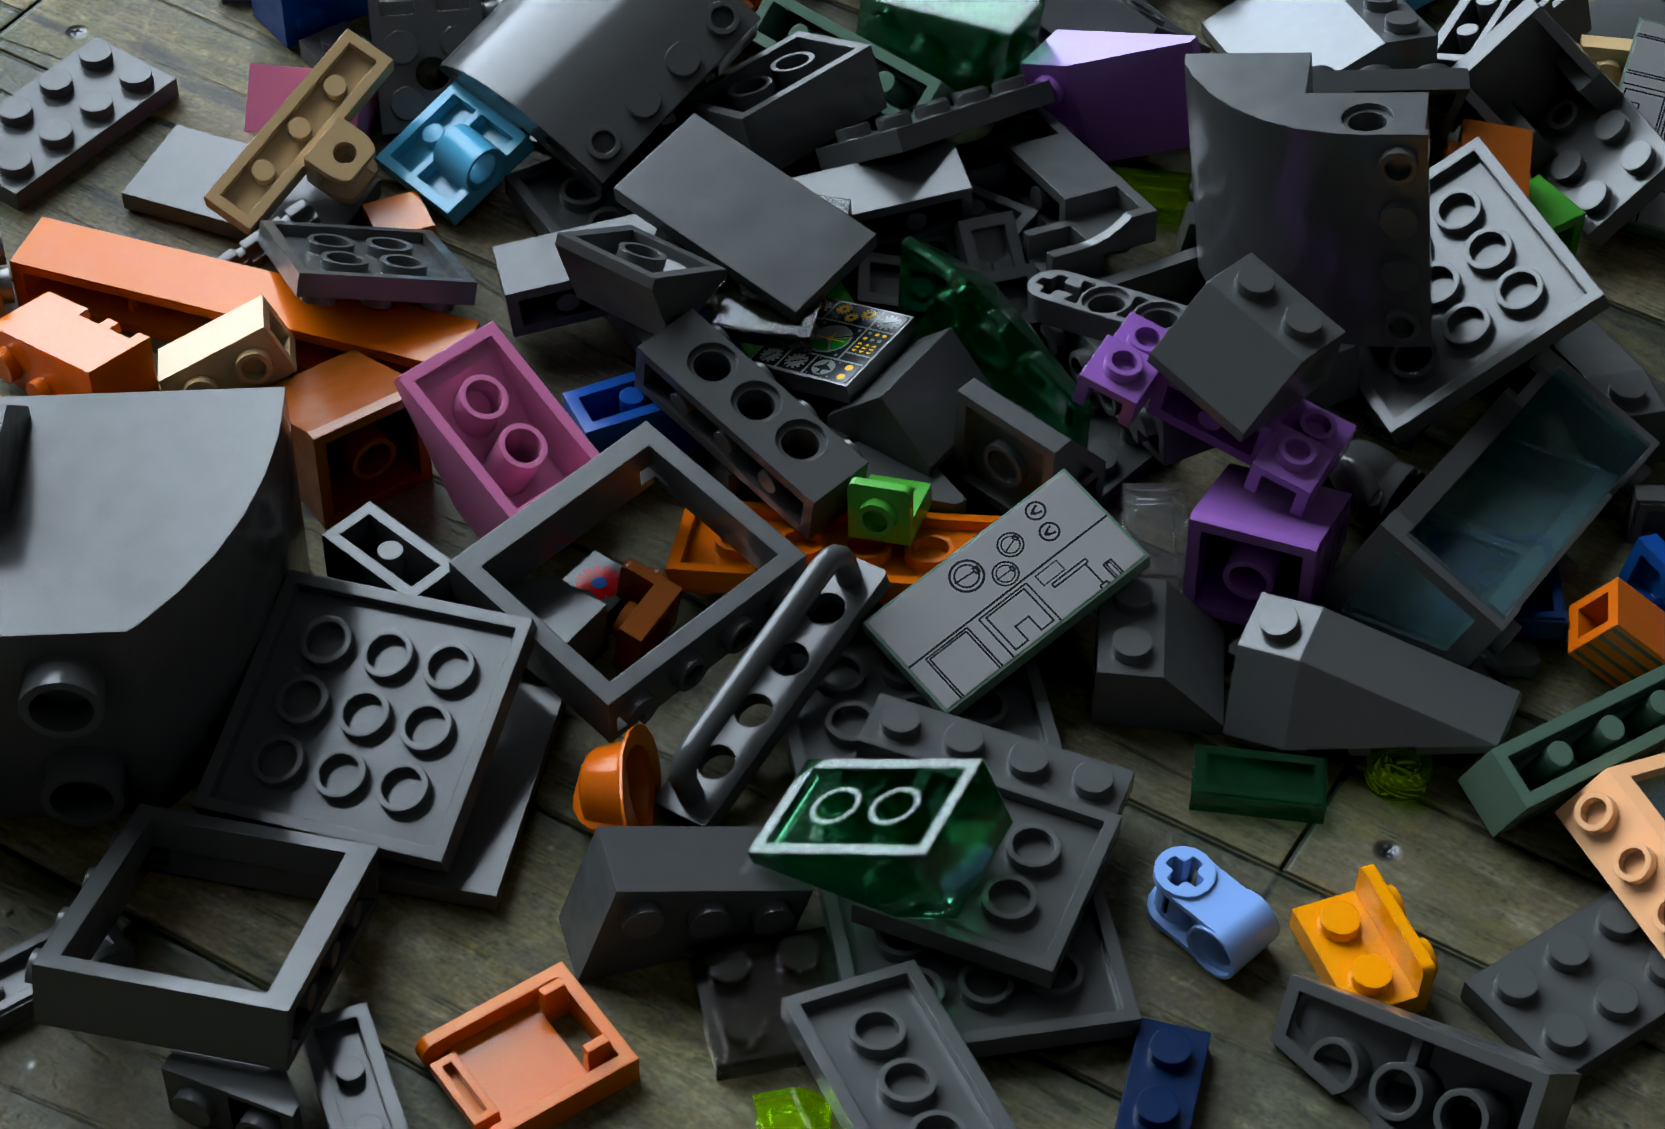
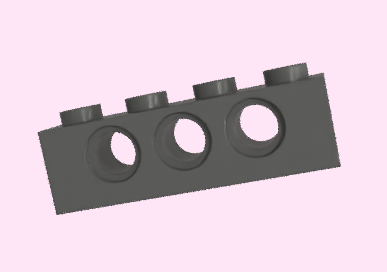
M692 308L637 347L634 385L807 540H810L848 511L847 487L853 477L866 478L869 462L864 459L862 452L852 441L840 438L825 425L811 405L803 400H797L777 383L773 374L765 365L760 362H753L738 349L720 326L710 324Z

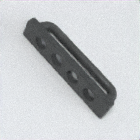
M837 544L827 546L812 559L678 744L671 761L670 776L654 798L660 813L686 826L720 825L862 626V622L867 619L889 588L890 582L884 569L855 557L847 546ZM839 604L845 607L842 617L830 625L822 626L812 622L814 613L822 606ZM800 653L809 657L806 667L795 675L784 676L776 673L778 663L790 654ZM755 704H766L772 707L770 717L763 724L755 727H746L739 723L742 713L748 707ZM720 755H728L735 758L733 769L727 775L717 779H709L702 776V770L710 759Z

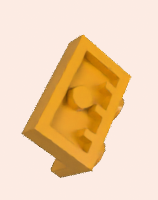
M1374 864L1359 868L1353 891L1292 909L1289 927L1320 981L1412 1013L1427 1009L1433 981L1438 974V962L1435 952L1426 938L1418 937L1406 917L1405 906L1400 893L1393 885L1385 883Z

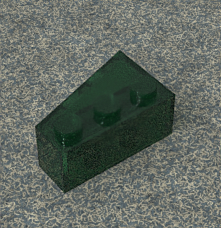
M861 0L856 34L941 80L956 92L983 85V87H987L989 94H993L992 83L1023 75L1020 63L1035 50L1046 0Z

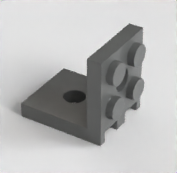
M368 0V24L372 45L394 61V71L377 90L383 137L398 136L453 83L449 78L443 88L433 91L427 90L418 83L416 70L426 60L433 59L443 62L483 21L481 0H398L387 2Z

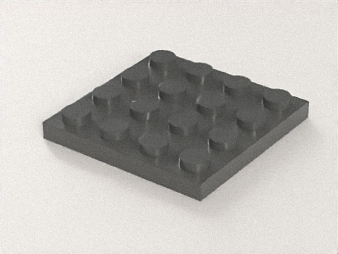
M1479 136L1429 168L1432 346H1359V392L1397 445L1610 307L1602 290Z
M289 569L193 799L192 808L197 814L379 846V858L449 873L534 646L533 637L537 630L534 620L532 618Z

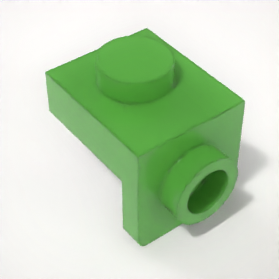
M870 474L869 478L853 477L847 487L848 536L911 546L932 505V483Z

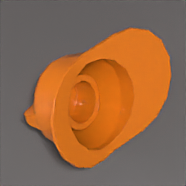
M634 724L627 730L624 740L597 746L586 755L580 768L573 795V811L581 826L591 833L595 832L597 826H656L659 809L654 798L661 789V767L654 737L646 725Z

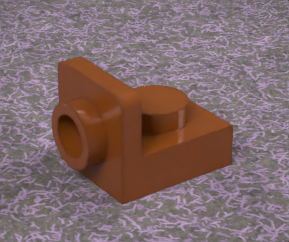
M628 558L620 569L616 596L622 599L625 607L618 615L612 628V634L617 637L613 664L624 671L658 646L674 627L683 588L673 583L671 578L663 571L654 567H646L632 558Z

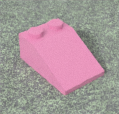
M494 321L489 322L401 374L394 382L455 509L479 539L600 454Z

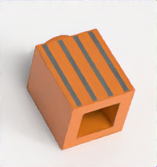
M1616 577L1569 606L1568 654L1612 687L1617 688L1665 664V612L1621 578Z

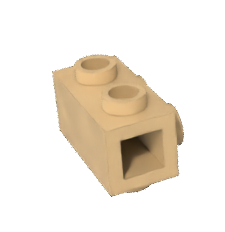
M263 294L158 349L157 379L160 391L269 387L287 379L290 374L297 371L295 337Z

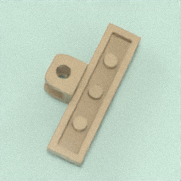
M347 28L204 196L206 206L249 236L259 229L260 220H268L305 175L310 184L332 199L345 204L355 203L377 177L378 168L374 160L376 151L372 140L350 122L394 71L393 59Z

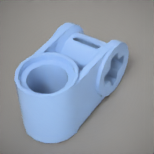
M1176 846L1163 851L1155 860L1153 871L1155 887L1148 894L1146 904L1148 920L1157 930L1166 934L1193 956L1197 963L1214 977L1223 980L1232 978L1279 935L1280 924L1270 905L1260 895L1246 889L1227 874L1202 851L1188 846ZM1195 869H1196V870H1197V876H1196V880H1195V885H1192V881H1193V877H1194V872H1195ZM1169 899L1167 912L1165 913L1166 900Z

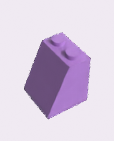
M1229 463L1190 515L1183 594L1210 617L1242 626L1247 625L1261 592L1320 606V603L1315 598L1328 585L1346 540L1352 498L1351 493L1321 486L1303 516L1299 518L1289 513L1296 493L1267 478L1263 480L1257 491L1253 493L1243 488L1250 468Z

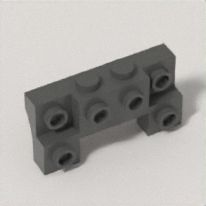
M1042 106L1012 116L997 130L980 139L955 146L971 184L1003 197H1008L1013 201L1039 211L1038 227L1023 231L1026 264L1035 262L1037 273L1047 270H1065L1091 278L1103 276L1104 255L1124 253L1132 247L1156 241L1158 210Z

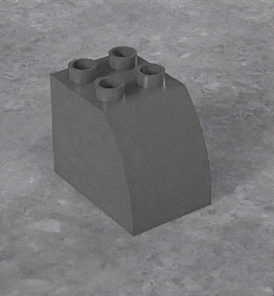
M285 387L0 397V405L29 406L31 415L9 513H0V819L51 817L58 822L70 826L94 827L106 824L117 818L120 814L133 813L139 803L170 808L197 786L203 778L288 570L310 573Z

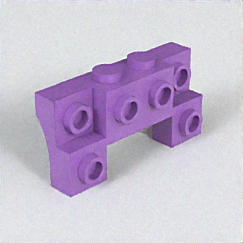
M1131 311L1115 335L1111 336L1108 334L1079 374L1072 401L1083 406L1092 392L1096 390L1123 404L1117 423L1129 428L1150 398L1146 412L1251 465L1243 488L1255 493L1263 480L1267 478L1296 493L1289 513L1301 518L1325 480L1336 469L1348 450L1357 426L1302 399L1248 438L1239 442L1147 362L1150 352L1168 330Z

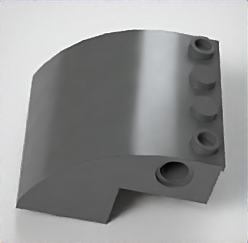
M503 0L439 65V68L453 82L456 81L529 135V137L532 136L602 199L640 159L641 145L711 72L719 76L757 35V27L761 17L742 0Z
M1312 52L1186 54L1184 66L1198 268L1206 283L1252 252L1346 331L1342 344L1378 347H1431L1432 257L1430 250L1429 92L1313 93Z

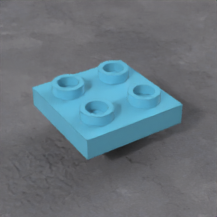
M454 81L391 141L375 159L386 174L408 191H417L425 204L456 226L535 147L529 135Z

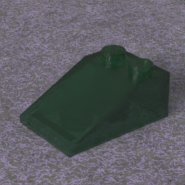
M984 758L808 759L747 853L752 862L896 918L957 919L1013 821Z

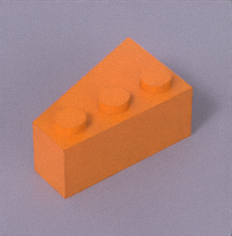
M50 291L0 318V378L8 384L14 382L28 396L160 391L151 340L145 334L139 332L130 338L119 334L122 330L118 322L108 318L99 324L89 320L91 318L89 309Z

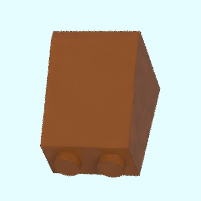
M354 349L269 386L285 387L301 501L325 529L341 522L369 501L377 505L433 478L431 458L394 384L396 378L401 373Z

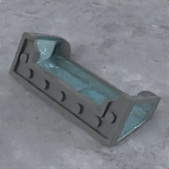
M1548 347L1532 359L1514 382L1507 387L1482 417L1398 508L1394 509L1315 600L1329 610L1467 668L1486 648L1497 656L1523 628L1514 619L1522 609V604L1618 490L1628 498L1632 494L1634 484L1641 485L1650 475L1653 469L1645 461L1660 442Z

